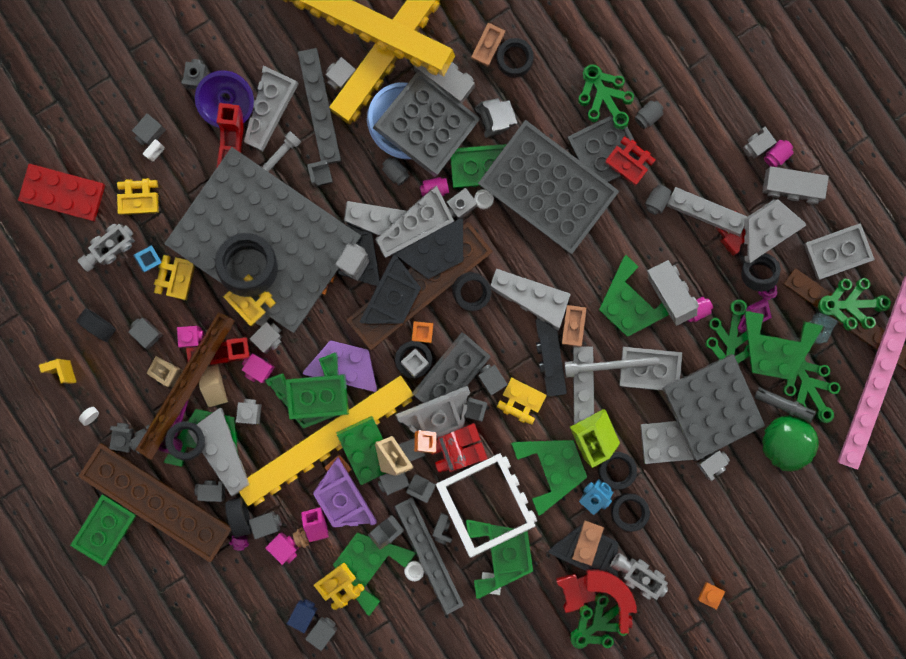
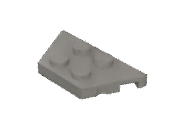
M772 200L744 219V228L746 230L744 239L745 244L748 246V256H745V262L751 263L805 227L806 223L781 201Z
M465 386L396 414L397 419L400 423L403 422L414 433L418 430L436 432V438L463 428L464 415L467 410L466 401L470 391Z

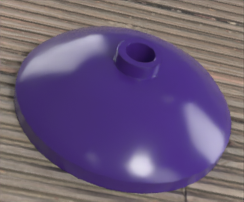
M215 71L206 75L198 84L195 92V104L199 114L205 121L220 128L216 122L219 103L239 105L242 110L244 123L252 113L254 96L249 84L238 74L230 71ZM225 93L230 95L229 99L224 97Z

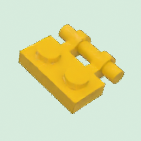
M147 178L142 181H132V179H128L125 182L117 183L118 190L125 189V194H117L119 215L159 213L158 193H150L151 188H158L157 180ZM142 188L143 193L133 194V189Z
M163 255L162 263L158 265L160 270L158 278L154 282V285H156L154 293L162 295L163 287L168 288L166 296L187 300L195 265L188 260L176 257L172 265L169 264L171 257ZM167 270L172 271L169 282L165 281Z
M248 274L243 280L251 281L253 278ZM230 291L223 296L250 326L255 324L266 313L261 307L264 303L270 308L276 304L271 298L272 295L265 291L258 295L260 298L257 301L252 297H241Z
M511 377L503 393V396L509 398L507 403L500 400L497 408L503 410V413L506 415L511 414L519 418L518 421L522 423L527 422L532 425L535 418L528 414L530 410L538 413L547 395ZM514 402L525 406L523 412L512 407Z
M342 563L314 584V587L325 601L329 598L333 599L334 602L331 604L333 610L345 607L348 601L356 599L364 591L362 584L352 585L351 582L356 577L345 563ZM344 589L346 594L341 595L339 591Z

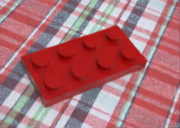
M28 164L18 201L95 222L105 184Z

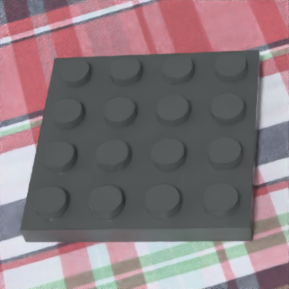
M418 70L377 121L373 129L436 177L480 118Z
M730 354L662 388L694 460H699L765 426L734 354Z

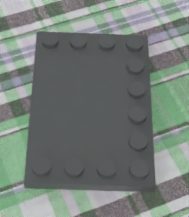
M527 120L522 123L478 182L481 187L570 254H573L619 192Z

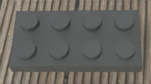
M461 332L412 394L423 403L463 388L471 382L491 356L466 334Z

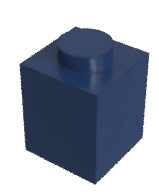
M304 599V601L299 600L287 624L305 633L317 611V608L314 607L315 604L307 599Z

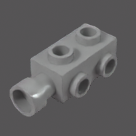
M112 224L106 229L107 233L104 236H97L90 241L91 246L88 247L91 252L87 256L83 255L78 259L80 265L89 272L97 262L108 265L117 258L116 255L121 251L126 252L129 250L135 240L132 238L133 232L127 225ZM124 236V240L119 242V237ZM108 248L109 252L104 255L103 250Z
M620 553L612 560L611 567L617 571H622L621 575L625 579L624 583L632 589L635 587L641 589L640 593L650 600L653 597L657 600L659 596L663 597L668 590L666 586L668 583L664 579L666 576L658 570L653 572L648 569L649 565L643 560L639 559L636 561L632 558L629 562ZM635 569L638 570L636 574H632ZM650 579H653V584L648 585L650 583Z

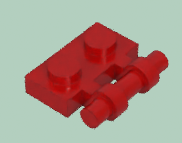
M624 136L620 143L626 146V148L622 150L616 146L604 163L636 186L648 171L642 164L647 162L651 166L656 159L650 156V152L644 151L637 146V142L633 139L629 140ZM630 151L640 157L638 161L629 155Z

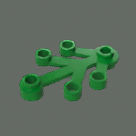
M597 65L587 66L583 70V79L586 83L583 92L579 95L578 101L581 106L589 105V94L592 86H595L597 93L592 109L588 112V119L591 122L599 120V110L603 100L613 116L614 127L617 129L626 128L629 117L625 112L618 110L611 98L621 99L626 105L633 103L634 94L632 92L616 90L624 87L625 79L622 76L602 73ZM593 73V74H595L596 76H595V77H591V76H589V74ZM620 80L622 83L616 84L615 82ZM601 81L612 83L616 89L605 87ZM630 96L632 99L626 100L625 97ZM586 97L588 100L582 101L581 98ZM596 113L597 116L592 117L590 114ZM622 120L624 123L618 124L617 121Z
M862 278L856 282L855 288L845 301H838L843 292L852 288V282L849 279H843L839 281L838 287L831 296H825L820 299L818 308L822 314L836 317L846 330L855 329L858 324L857 320L864 329H871L876 324L875 319L870 316L866 317L857 308H874L877 312H883L890 308L891 301L884 295L878 296L874 300H856L862 291L870 287V281L867 278ZM843 282L847 284V288L843 286ZM839 309H846L853 317H846ZM849 321L852 322V327L849 326V324H848Z
M735 300L730 304L732 319L729 335L721 326V321L718 318H713L708 322L709 328L716 331L727 347L725 355L718 346L716 338L710 337L705 341L706 347L712 349L719 360L730 354H735V349L748 340L747 332L737 337L740 317L747 309V305L743 300ZM736 304L740 306L739 312L734 310ZM713 320L718 322L716 328L712 326ZM709 340H714L715 345L713 347L709 346ZM749 344L744 347V351L735 356L738 364L749 356L747 351Z
M804 359L793 379H787V383L783 387V393L786 396H793L796 393L794 384L798 374L801 385L796 401L806 407L805 399L808 392L818 409L816 413L817 419L822 423H829L834 418V412L831 408L825 406L816 388L827 390L830 394H837L840 391V385L837 382L828 383L810 378L805 370L816 372L819 376L826 377L830 374V368L827 365L819 366L808 363ZM822 367L826 368V374L824 375L821 373ZM833 384L836 386L835 392L831 391V385ZM789 386L792 388L791 394H788L786 391ZM825 411L829 412L827 419L823 416Z
M599 593L596 595L594 615L589 606L585 605L580 608L578 629L573 630L570 635V642L575 648L581 649L586 647L587 644H602L605 648L612 647L614 643L612 637L608 634L603 636L592 635L596 631L618 632L621 636L628 634L619 632V623H607L619 614L618 604H616L603 614V609L609 602L605 594ZM604 598V601L599 603V600ZM593 615L592 624L587 627V621Z

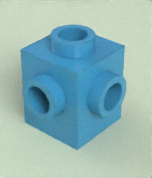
M598 479L594 484L590 482L583 491L585 493L579 501L594 515L601 508L606 509L610 505L613 491L608 484Z

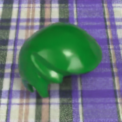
M790 415L774 419L764 430L765 435L762 439L763 453L765 457L771 460L772 465L779 467L782 471L801 470L812 462L819 446L817 433L804 419Z

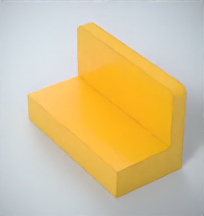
M56 359L39 365L41 373H58L61 383H76L70 360Z

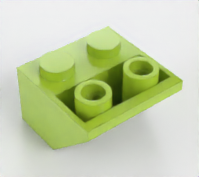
M605 409L570 427L584 460L592 468L610 459L620 444Z

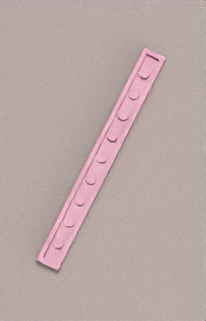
M904 276L837 461L840 464L857 470L859 469L906 339V276Z

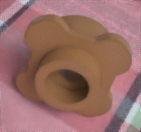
M302 527L297 529L293 533L297 547L305 548L309 546V540Z

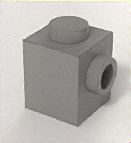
M341 57L336 64L332 63L328 67L326 76L329 81L327 83L334 90H337V88L342 90L356 69Z
M465 188L447 201V206L452 218L456 217L459 220L475 209L477 202Z
M266 322L250 340L263 353H267L271 348L275 350L281 344L280 339L283 336L280 332L282 330L275 323L270 325Z
M244 399V403L238 402L236 422L260 424L262 404H256V400Z

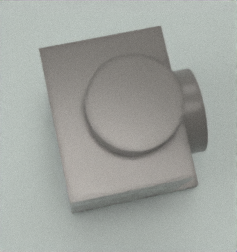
M764 127L747 139L749 143L743 147V150L749 157L752 156L755 159L777 142L768 129Z
M716 450L696 464L705 477L712 481L715 479L713 474L717 476L726 470L725 466L729 464L730 459L723 451Z

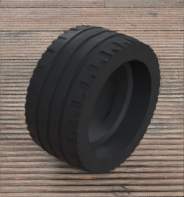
M240 233L229 237V239H226L221 244L215 258L216 272L221 283L230 292L241 297H253L264 293V291H267L272 286L277 276L278 263L273 248L264 238L253 233ZM247 249L261 252L266 259V267L259 277L251 281H238L229 275L227 265L237 252Z

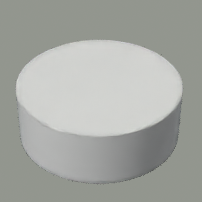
M481 189L475 194L474 200L477 202L478 208L488 209L492 206L494 197L487 190Z
M95 407L86 409L80 415L79 421L84 426L90 424L98 417V410Z
M410 561L405 567V576L411 581H418L424 575V570L419 561Z

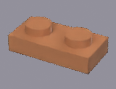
M488 23L471 59L489 67L506 31Z
M567 305L562 345L582 347L586 316L585 307Z
M584 520L572 556L573 560L592 566L604 527Z

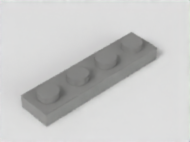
M675 187L667 203V207L739 237L744 229V219L747 216Z
M573 347V363H577V365L593 363V347ZM593 371L579 372L578 375L573 377L574 424L594 414Z

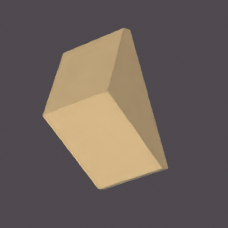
M155 356L147 374L167 387H174L183 370Z
M218 364L207 367L199 381V387L208 407L227 403L228 400Z
M393 436L376 442L375 447L382 472L397 476L413 469L412 464Z

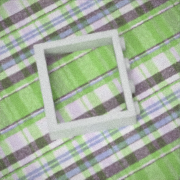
M501 453L436 484L470 558L534 528V522L537 521L533 511H528L525 505L528 503L524 492L519 493L517 486L520 484L515 474L511 475L508 470L511 465L507 457L502 458ZM498 462L527 523L475 548L446 487Z

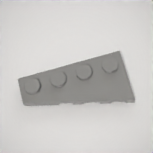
M265 66L262 69L263 75L261 82L259 81L257 99L254 101L253 114L249 120L244 140L246 144L262 152L299 84L297 81Z
M434 186L375 239L385 258L454 222L438 187Z
M347 201L344 222L380 236L407 211Z
M496 269L491 283V290L507 300L517 303L521 306L520 308L530 311L543 322L546 321L559 331L570 293Z
M219 408L199 422L197 426L205 436V446L202 453L230 495L234 496L250 484L230 434L231 431L226 423L223 409ZM188 430L189 434L197 444L196 434L193 431Z

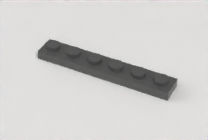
M314 48L300 51L298 55L321 161L327 160L328 164L341 162L318 50Z
M413 498L393 506L444 614L448 615L464 606Z

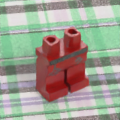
M475 423L438 437V440H436V452L431 453L433 455L441 451L443 452L445 459L435 462L438 472L447 470L451 472L488 459L482 442L463 448L465 445L481 440Z

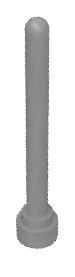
M291 131L285 136V143L262 167L269 172L290 148L293 149L294 146L297 147L301 143Z
M658 357L579 365L569 361L564 362L565 376L568 378L578 375L579 372L658 365L660 360Z

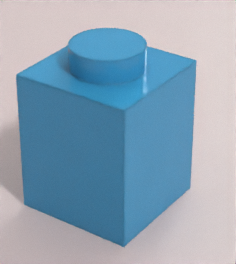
M152 245L133 255L142 272H146L162 263Z

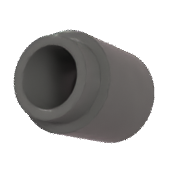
M650 100L637 112V116L634 119L641 128L646 129L664 115L662 111L664 108L658 101Z
M389 157L383 162L382 165L384 167L382 171L394 184L396 183L400 186L410 177L407 168L397 157L393 159Z
M658 184L656 188H653L645 202L646 210L654 215H657V213L662 214L671 198V191L665 186Z

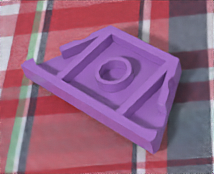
M329 341L303 371L304 375L312 377L325 376L319 358L337 352L339 375L345 374L346 385L373 392L377 391L370 354L367 349Z
M336 458L314 490L313 495L333 527H343L344 525L358 526V524L375 525L377 523L375 517L340 458Z

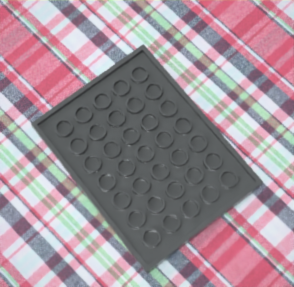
M231 147L164 244L221 283L215 267L216 254L221 244L226 239H229V237L240 233H253L264 238L275 252L278 270L274 283L265 291L272 295L271 298L276 304L270 308L264 303L261 307L266 312L265 314L295 333L339 270L335 264L348 244L351 246L357 244L362 236ZM253 249L242 250L229 260L227 271L233 279L238 281H244V277L248 274L255 279L264 272L266 259L259 251ZM257 295L252 298L257 301L260 297Z

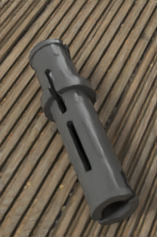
M761 387L758 388L759 391L756 392L755 399L781 409L792 417L797 416L809 423L812 422L816 411L799 405L797 401L792 402Z

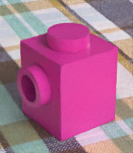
M177 327L178 347L180 348L197 347L204 337L202 327Z
M253 353L242 363L244 366L242 371L246 373L244 376L253 382L258 380L261 383H265V380L268 379L275 368Z
M321 507L301 512L303 528L309 542L329 537L327 522Z
M283 532L279 533L266 547L282 565L286 561L290 563L297 556L295 552L299 549L294 538L290 535L287 537Z

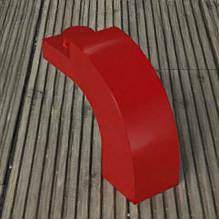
M219 103L216 121L220 127V148L217 167L231 147L242 153L243 115L239 105Z
M247 337L222 342L209 366L248 359ZM197 347L186 348L188 362Z
M586 569L587 592H605L613 596L618 604L619 632L629 633V628H632V616H629V613H637L636 603L629 588L623 581L609 572Z

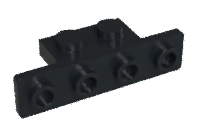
M536 319L539 341L536 342L537 354H541L542 362H539L540 374L544 373L547 396L566 394L557 330L546 321L543 322L540 319Z

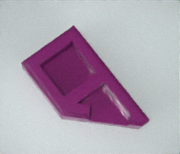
M765 299L748 306L746 311L764 314L762 322L772 318L768 301ZM743 315L737 328L741 333L746 331L747 328L745 315Z

